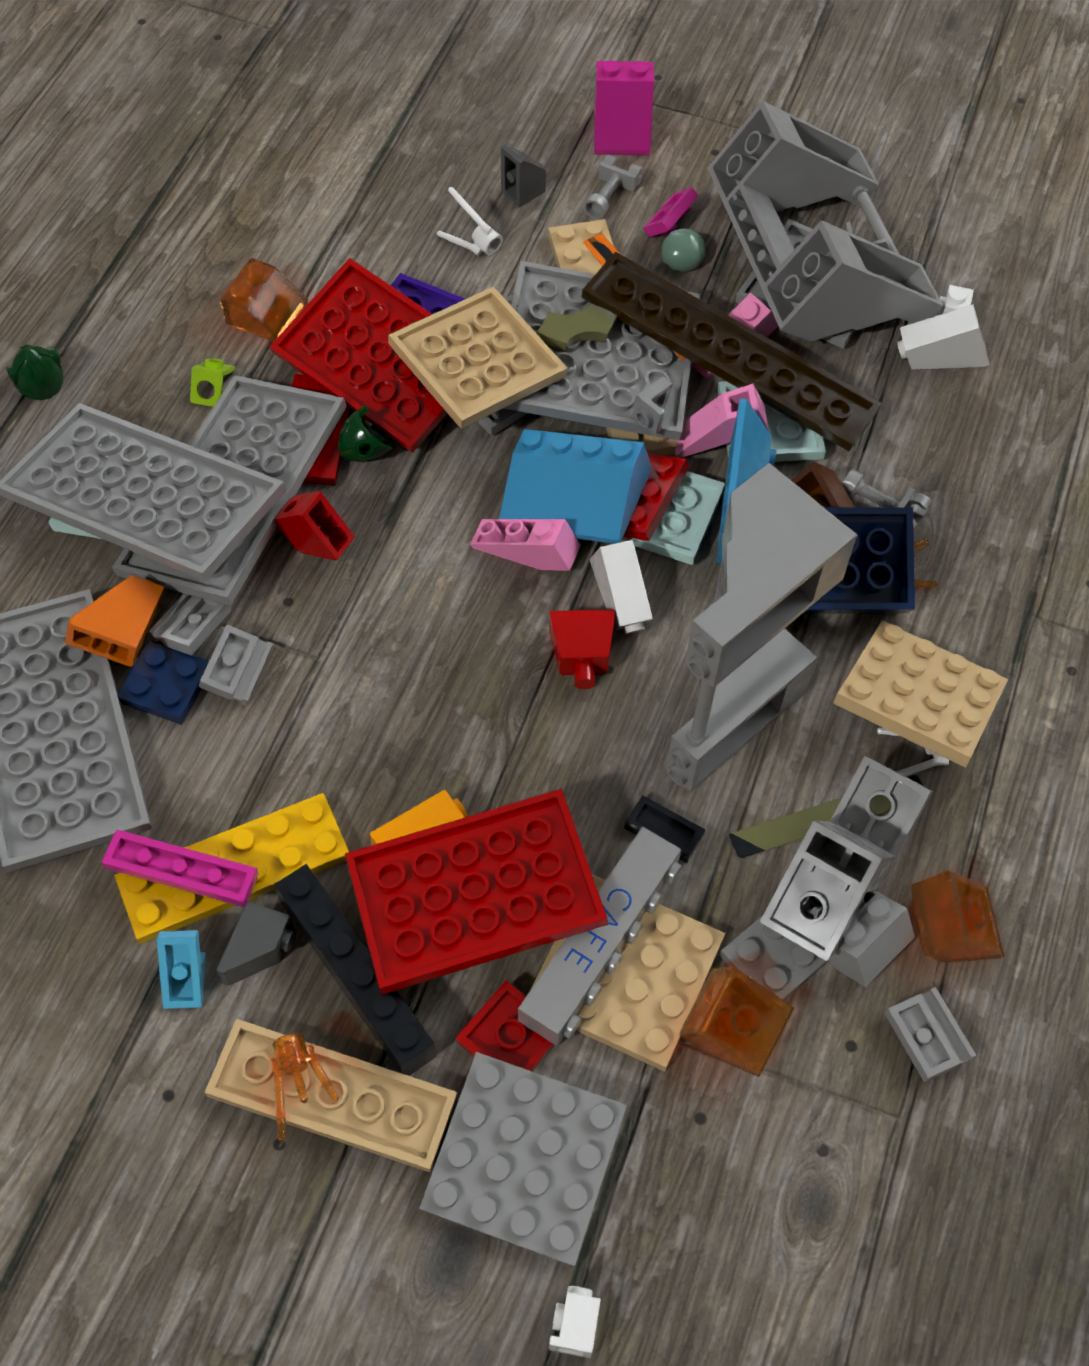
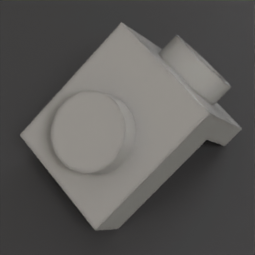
M663 376L653 384L648 383L641 389L636 397L632 417L637 423L654 435L661 429L665 414L662 408L667 405L672 383Z

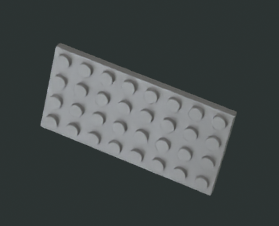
M234 375L190 446L284 482L286 492L207 582L198 580L125 548L112 567L116 576L128 578L134 575L142 579L151 580L155 584L164 586L165 589L231 606L277 528L274 522L275 516L287 501L296 495L347 407L344 398Z
M81 403L71 410L0 480V496L203 582L209 580L286 492L284 482Z
M90 589L0 613V858L6 873L111 842L116 829L132 834L153 829L121 703L118 698L110 660L65 644L70 618L94 602Z

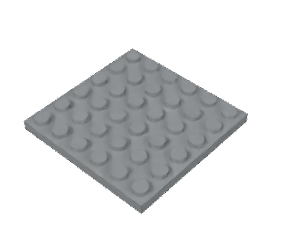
M520 261L511 306L537 334L549 312L564 315L574 314L589 305L590 302L581 298L583 288L595 274ZM688 292L699 299L698 293ZM617 319L615 326L604 343L594 340L579 341L571 345L566 351L546 344L568 368L566 377L504 407V409L680 441L691 361L687 358L681 361L673 350ZM663 376L672 383L667 405L662 408L665 414L661 429L654 435L645 427L640 426L632 417L636 397L641 389L648 383L653 384Z

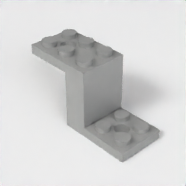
M864 756L831 820L812 822L760 923L826 961L831 960L866 892L881 889L933 791ZM879 795L888 797L891 802V810L884 817L877 816L871 807L873 799ZM809 896L818 898L823 906L821 915L816 919L808 917L803 911V902Z

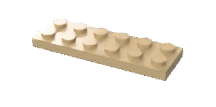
M236 1019L204 1092L209 1098L429 1173L432 1171L458 1098V1092L239 1019Z

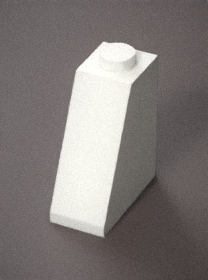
M974 305L900 327L902 340L897 341L901 359H908L911 369L969 368L990 365Z
M633 540L600 547L590 558V563L606 609L615 610L614 631L624 629L625 634L644 630V624L651 621L653 617Z

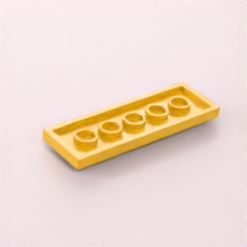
M324 793L184 847L257 868L259 875L249 900L276 890L275 883L305 864L308 865L313 874H316L347 861L345 853L349 852ZM118 873L114 875L139 944L157 938L158 933L161 931H175L237 906L127 874Z

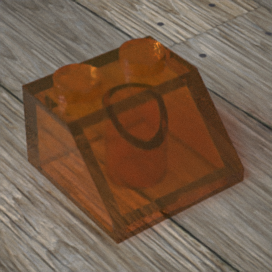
M250 258L220 298L226 324L272 342L278 338L308 303L307 297L278 267L254 258Z
M949 870L910 885L913 896L911 905L914 914L918 918L921 932L919 942L927 957L944 963L1004 957L987 886Z
M733 965L713 968L678 1035L708 1056L754 1076H760L794 1007Z

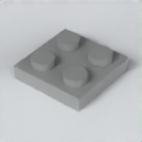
M761 916L722 949L720 957L773 1011L826 965L827 961L760 923Z

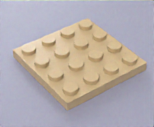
M494 286L388 335V344L461 429L567 375L568 368Z
M881 621L838 691L833 704L966 768L1008 679L998 675L993 670L985 669L966 660L961 655L946 651L929 640L914 636L897 625Z
M592 874L599 891L606 880ZM659 904L652 915L646 912L640 921L643 924V928L632 945L626 942L620 951L623 958L616 971L612 975L606 973L600 981L599 985L602 986V990L591 1007L585 1004L578 1015L581 1018V1022L576 1031L665 1072L723 942L725 933ZM566 938L554 941L533 986Z

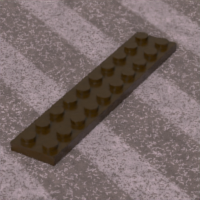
M617 252L612 254L582 290L581 298L614 313L617 315V319L735 387L741 388L754 384L763 403L850 452L881 406L880 401Z

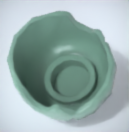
M685 228L672 231L664 239L661 248L663 262L673 270L680 272L696 269L704 261L706 254L705 243L699 233Z

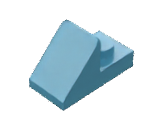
M198 930L159 932L156 940L163 1009L202 1007L206 953L200 952Z

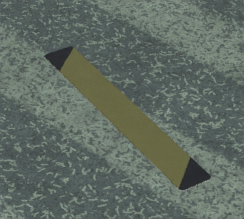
M918 775L907 777L923 785ZM884 795L875 797L871 804L872 811L876 815L890 811L891 802L889 798ZM842 798L730 833L729 838L738 858L742 859L804 839L813 821L831 820Z

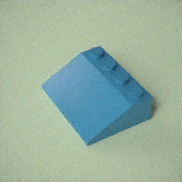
M743 398L739 400L729 449L716 563H722V536L731 492L768 463L773 466L775 465L776 449H771L772 436L748 400Z
M524 429L512 454L499 519H565L577 539L613 544L620 543L651 471L644 442Z

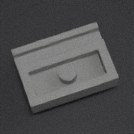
M183 594L151 628L149 635L152 642L161 641L166 647L192 656L232 610L230 605Z
M226 624L200 680L199 687L229 700L233 698L246 706L273 643L258 640L259 637Z
M936 987L931 988L928 992L920 993L888 1008L884 1013L924 1083L957 1068L965 1062L972 1061L977 1056Z

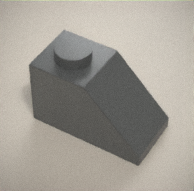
M507 145L502 146L501 192L517 206L525 205L546 192V169L528 154Z
M247 901L216 970L221 982L230 986L280 963L284 952H290L296 938V930H294L290 915Z

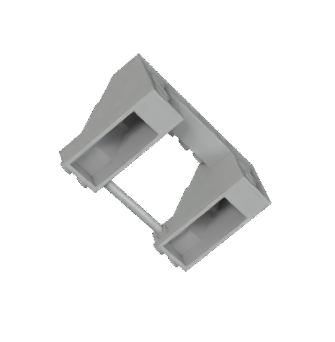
M762 100L708 166V171L780 330L812 342L850 329L860 330L895 318H901L910 323L932 318L943 307V304L922 264L901 256L870 199V195L880 185L860 148ZM838 196L859 207L861 206L877 239H886L888 249L821 220L794 250L777 215V211L790 207L800 208Z
M770 463L731 492L722 536V563L714 603L692 621L685 663L690 672L699 679L695 697L694 718L671 736L666 770L671 780L679 786L683 785L690 792L807 692L818 657L784 628L843 580L857 538L856 533Z

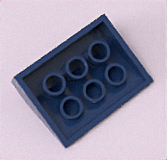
M824 507L856 533L857 538L843 580L802 614H905L915 610L913 507Z

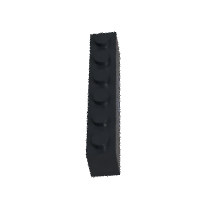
M303 865L275 883L274 886L281 904L398 1072L410 1076L436 1057L433 1040L397 990L381 994L370 952L308 865Z

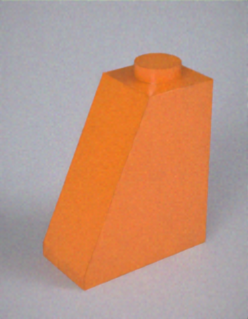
M134 575L129 576L70 618L65 644L132 667L160 608L164 586L155 584L148 579H142Z

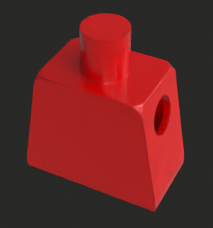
M321 491L291 497L274 518V522L277 525L276 530L284 534L298 552L337 561L355 538Z
M615 610L550 611L549 634L558 671L561 675H574L575 687L578 689L593 688L595 686V675L608 673Z

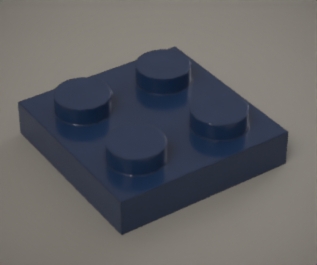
M148 641L118 693L120 703L182 725L202 689L199 687V683L209 661Z

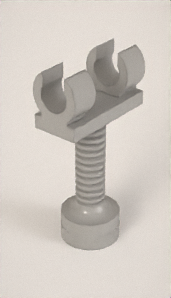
M607 154L599 166V179L607 183L598 194H591L583 205L585 213L595 220L603 218L609 208L608 199L619 186L634 192L636 186L640 184L643 178L640 172L644 167L632 164L629 171L620 169L617 165H614L619 158Z
M851 469L842 484L851 498L855 494H860L881 507H913V515L923 517L931 504L928 496L922 493H915V489L911 487L901 501L894 500V498L888 497L884 493L882 494V492H879V490L874 489L870 485H865L863 481L864 475L854 469ZM913 519V524H914V528H915V526L917 525V523H916V521Z

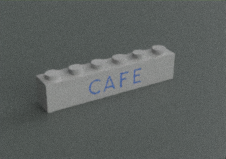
M641 828L598 891L608 919V925L565 939L519 1006L518 1021L556 1046L559 1045L564 1036L568 1039L572 1037L581 1022V1018L578 1015L585 1004L590 1007L594 1004L602 990V986L599 985L600 981L606 973L612 975L616 971L623 958L620 951L626 942L631 945L635 942L643 928V924L640 921L646 912L652 915L657 909L663 897L659 892L667 882L672 885L682 869V865L679 864L680 848L648 829Z

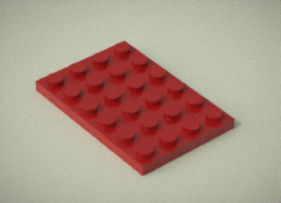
M351 258L343 264L269 346L273 354L329 394L344 398L347 407L354 412L366 405L369 412L362 417L412 453L447 414L444 408L388 344L389 334L432 315V313Z
M562 789L345 853L382 995L608 925V919Z

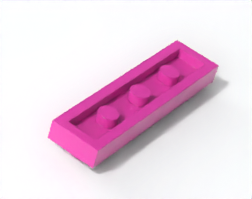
M117 829L101 862L105 869L241 907L246 906L259 875L257 868Z

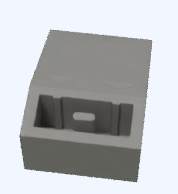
M876 890L866 892L831 960L828 962L838 971L866 987L915 938L908 909ZM814 896L807 897L803 902L804 913L813 919L821 915L823 910L821 901Z

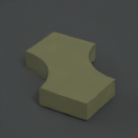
M589 303L585 309L574 314L564 315L549 312L537 331V335L545 344L566 351L571 345L579 341L594 340L604 343L617 322V315L592 303Z

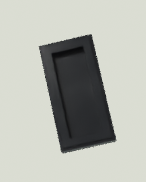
M643 795L624 824V829L635 835L644 827L680 848L679 859L688 863L706 831L704 828Z

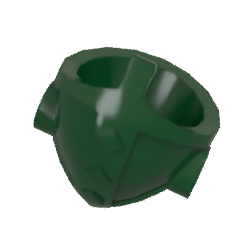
M24 345L18 350L12 365L6 367V371L15 388L30 399H50L59 392L63 384L61 360L54 347L46 349L39 346Z
M366 405L353 412L340 430L338 441L340 456L351 462L377 460L395 448V444L362 421V416L369 412Z

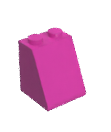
M596 61L594 154L650 155L654 92L653 62Z

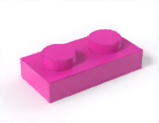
M693 187L673 193L643 227L649 237L658 234L665 236L677 227L676 222L678 219L691 211V204L698 197Z

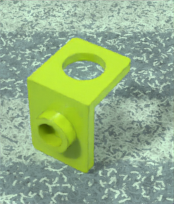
M205 359V362L193 366L190 402L214 407L222 395L223 376L234 372L235 366L224 364V361L219 359ZM201 381H209L214 386L215 392L212 398L207 399L200 395L198 386Z

